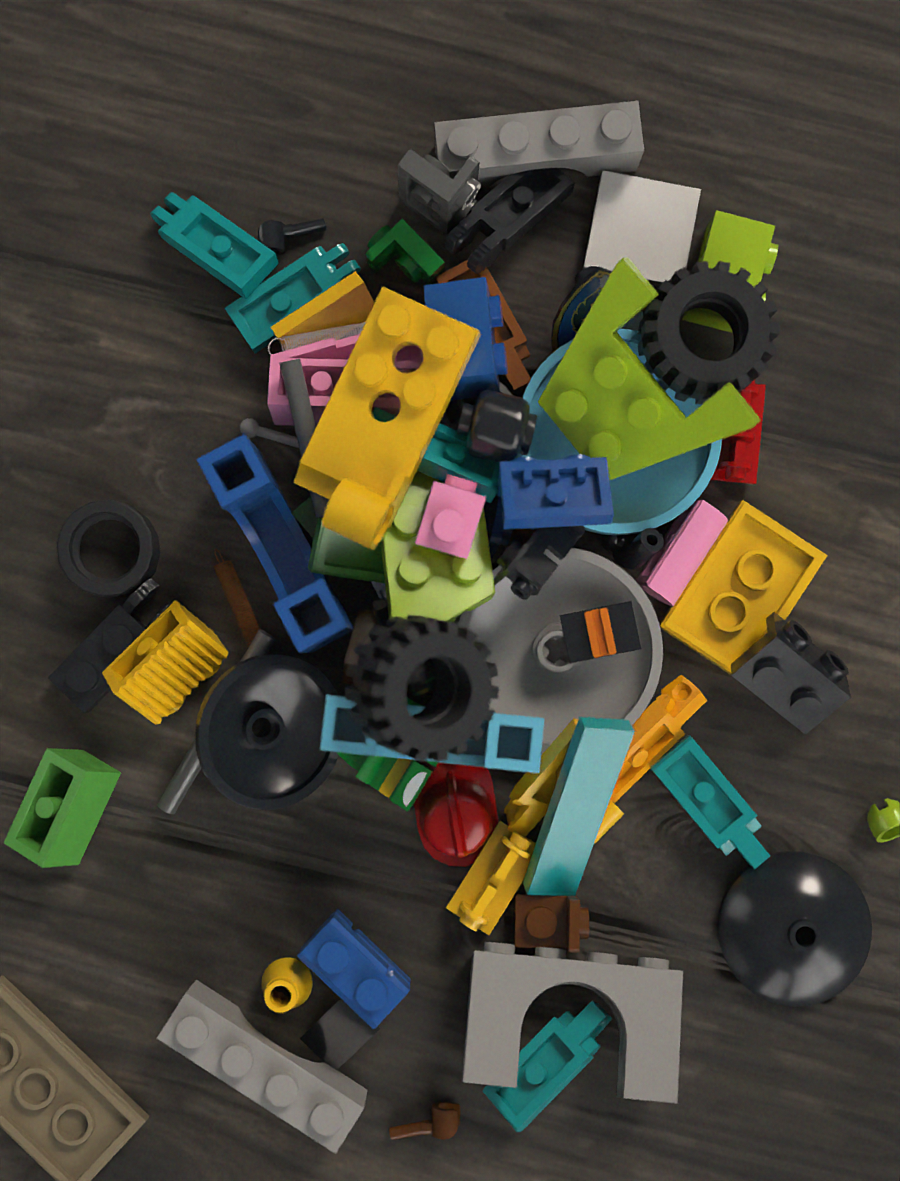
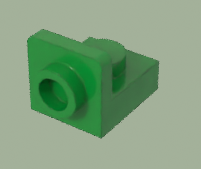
M403 218L393 228L389 225L383 226L367 244L369 248L366 253L367 264L374 273L378 272L396 254L399 256L395 260L396 264L414 283L421 279L426 285L436 284L435 277L445 272V262Z

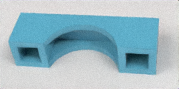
M326 696L320 750L412 759L377 744V741L367 738L360 731L363 724L353 721L349 712L356 705L355 702L347 700L346 697ZM407 705L411 715L417 714L425 708ZM494 713L491 722L483 720L480 728L485 733L478 741L466 740L468 750L460 755L448 752V760L438 761L441 763L539 773L544 718ZM427 758V760H426V761L436 762V761L431 760V759H429V758Z

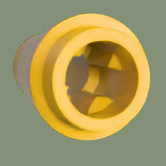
M280 958L266 968L262 976L261 985L267 1006L274 1012L283 1013L299 1007L308 999L312 991L313 980L305 964L294 958ZM285 986L289 989L291 996H285L283 992H277L275 987Z

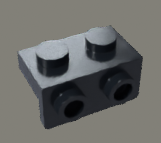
M773 612L766 618L767 633L731 664V676L806 735L851 698L847 680L849 671L838 655L830 650L824 653L813 644L811 637L799 623L794 620L787 622L777 613Z

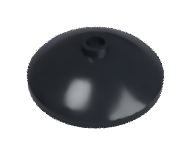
M283 654L254 656L239 662L222 674L206 694L201 704L195 727L197 757L205 776L214 788L223 796L239 805L259 810L284 808L312 794L329 776L339 757L336 751L320 750L326 696H338L328 678L312 664ZM262 717L264 722L262 730L257 734H253L252 725L254 721Z
M783 851L770 854L771 856L756 869L750 865L745 867L735 877L725 892L719 909L717 928L723 957L735 977L747 989L762 999L775 1004L794 1007L810 1006L824 1002L846 989L858 976L865 964L872 940V921L869 906L854 879L830 860L802 851ZM802 926H809L811 930L809 940L805 943H797L795 939L796 931Z

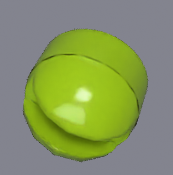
M886 798L884 799L886 808L879 811L874 803L869 809L867 822L877 842H887L900 837V802Z

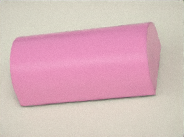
M695 501L687 510L677 516L663 538L664 545L662 549L649 559L636 582L646 593L673 607L727 524V517L706 501Z

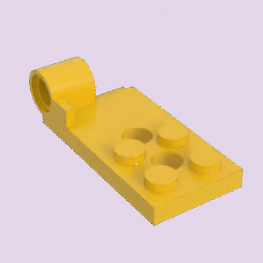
M382 286L301 458L298 472L293 482L329 499L323 516V527L368 549L374 550L378 546L387 528L391 527L481 336L479 330ZM409 345L419 347L423 351V363L420 368L412 373L398 371L395 366V357L398 351ZM383 394H393L400 401V411L397 417L389 422L375 420L372 413L374 401Z

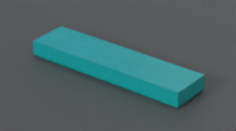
M593 717L578 718L523 880L527 895H576L635 732L629 720Z

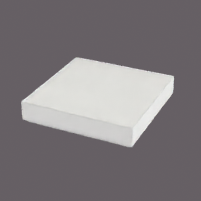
M603 170L583 270L590 266H599L613 271L615 265L622 258L629 257L651 285L660 287L665 280L669 281L674 272L687 266L701 189Z

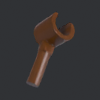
M456 1102L434 1103L432 1105V1120H422L390 1127L389 1134L391 1140L422 1134H432L437 1139H450L455 1135L460 1126V1104Z

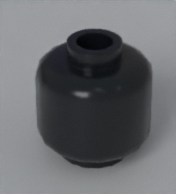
M484 390L477 396L475 405L464 403L457 434L467 436L466 450L470 455L495 462H508L518 458L520 454L528 456L537 415L530 413V405L524 398L492 390Z

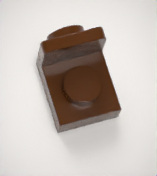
M515 893V947L566 948L568 952L579 953L580 939H588L589 909L580 907V899L577 895L551 896Z

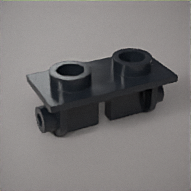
M584 526L531 528L532 530L522 542L515 537L495 561L502 568L494 577V585L504 577H507L513 582L510 586L511 591L519 598L527 600L530 595H538L543 585L559 566L545 555L544 551L548 549L560 560L564 559L578 539L585 533Z

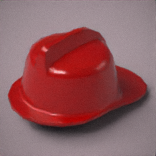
M419 761L434 770L414 802L418 833L425 850L435 860L448 866L465 867L473 864L499 823L493 782L489 769L487 767L441 762L434 767L428 762Z

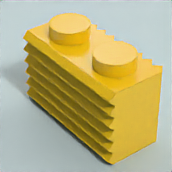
M175 600L102 674L116 696L157 725L161 724L163 717H168V715L180 709L186 695H190L192 688L198 687L199 681L213 676L218 671L222 659H226L229 652L211 628H208L198 617H195Z

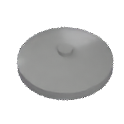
M571 548L562 560L557 558L548 549L544 551V554L559 566L543 585L538 595H530L527 600L519 598L510 589L513 582L504 577L495 585L493 598L473 611L462 613L458 623V627L467 628L477 635L475 641L486 644L491 654L485 661L496 664L498 675L491 678L492 685L499 687L498 699H491L489 709L501 714L544 718L541 753H544L573 718L629 720L631 725H633L651 701L662 670L663 641L661 628L654 608L644 590L633 577L614 562L601 555L578 548ZM501 566L493 570V578L501 570ZM632 601L641 650L569 664L559 615Z

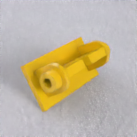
M499 821L446 906V909L460 917L459 921L474 931L479 929L487 935L491 934L522 884L536 845L535 842L515 831L513 833L509 832L507 829L508 825L502 821Z

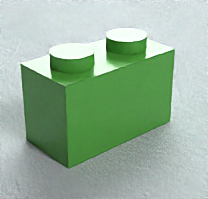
M47 748L4 840V844L42 868L79 865L121 772L84 750Z

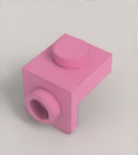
M447 474L444 484L433 481L415 544L467 559L486 499L485 496L475 494L478 483Z

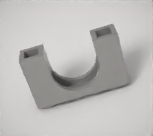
M485 942L484 951L474 950L471 961L461 1082L517 1088L521 1026L528 1007L540 993L550 987L577 985L589 989L601 997L610 1007L617 1021L620 1036L617 1097L677 1103L683 971L669 969V960L639 957L638 966L617 964L618 955L587 952L586 961L566 959V950L536 947L535 956L514 954L515 945L496 942Z

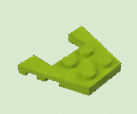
M629 257L622 258L615 265L538 400L540 406L579 454L587 455L590 458L607 457L609 480L748 430L761 421L731 383L725 385L686 417L618 334V330L659 294Z

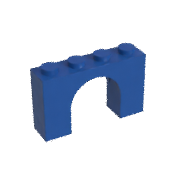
M243 434L198 458L197 461L220 505L235 518L267 573L279 600L273 605L298 652L311 654L352 632L354 626L327 575L311 573L308 569L312 547L297 519L291 514L292 509L262 453L247 435Z

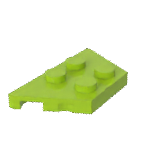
M419 471L416 472L391 527L387 528L380 541L389 619L396 616L407 618L408 615H420L454 622L457 616L465 611H473L490 601L495 594L484 508L482 509L467 559L415 544L433 481L444 484V482Z

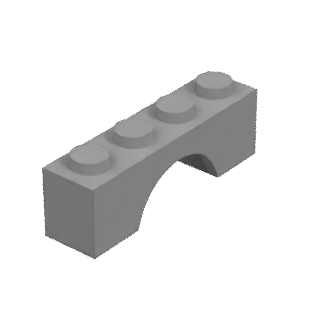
M638 101L434 122L436 159L448 169L449 177L453 179L469 157L472 156L480 162L478 182L481 183L480 188L490 187L496 181L510 174L542 168L574 169L584 173L587 177L601 175L603 170L615 173L635 172L644 153Z
M195 980L184 994L157 1039L335 1154L365 1107L368 1091L366 1088L325 1062L317 1063L305 1060L276 1045L247 1021L237 1005L198 980Z

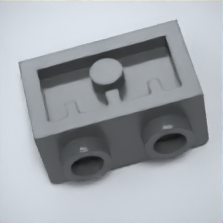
M409 149L398 164L399 201L447 236L454 225L469 215L470 208L478 202L475 197L481 187V183L478 182L480 162L472 156L469 157L456 176L451 179L448 169L439 160L431 155L421 157L412 149Z

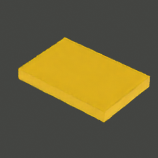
M741 500L731 513L727 524L673 607L670 606L659 623L660 628L731 675V664L767 633L766 618L775 612L786 620L828 555L746 501Z

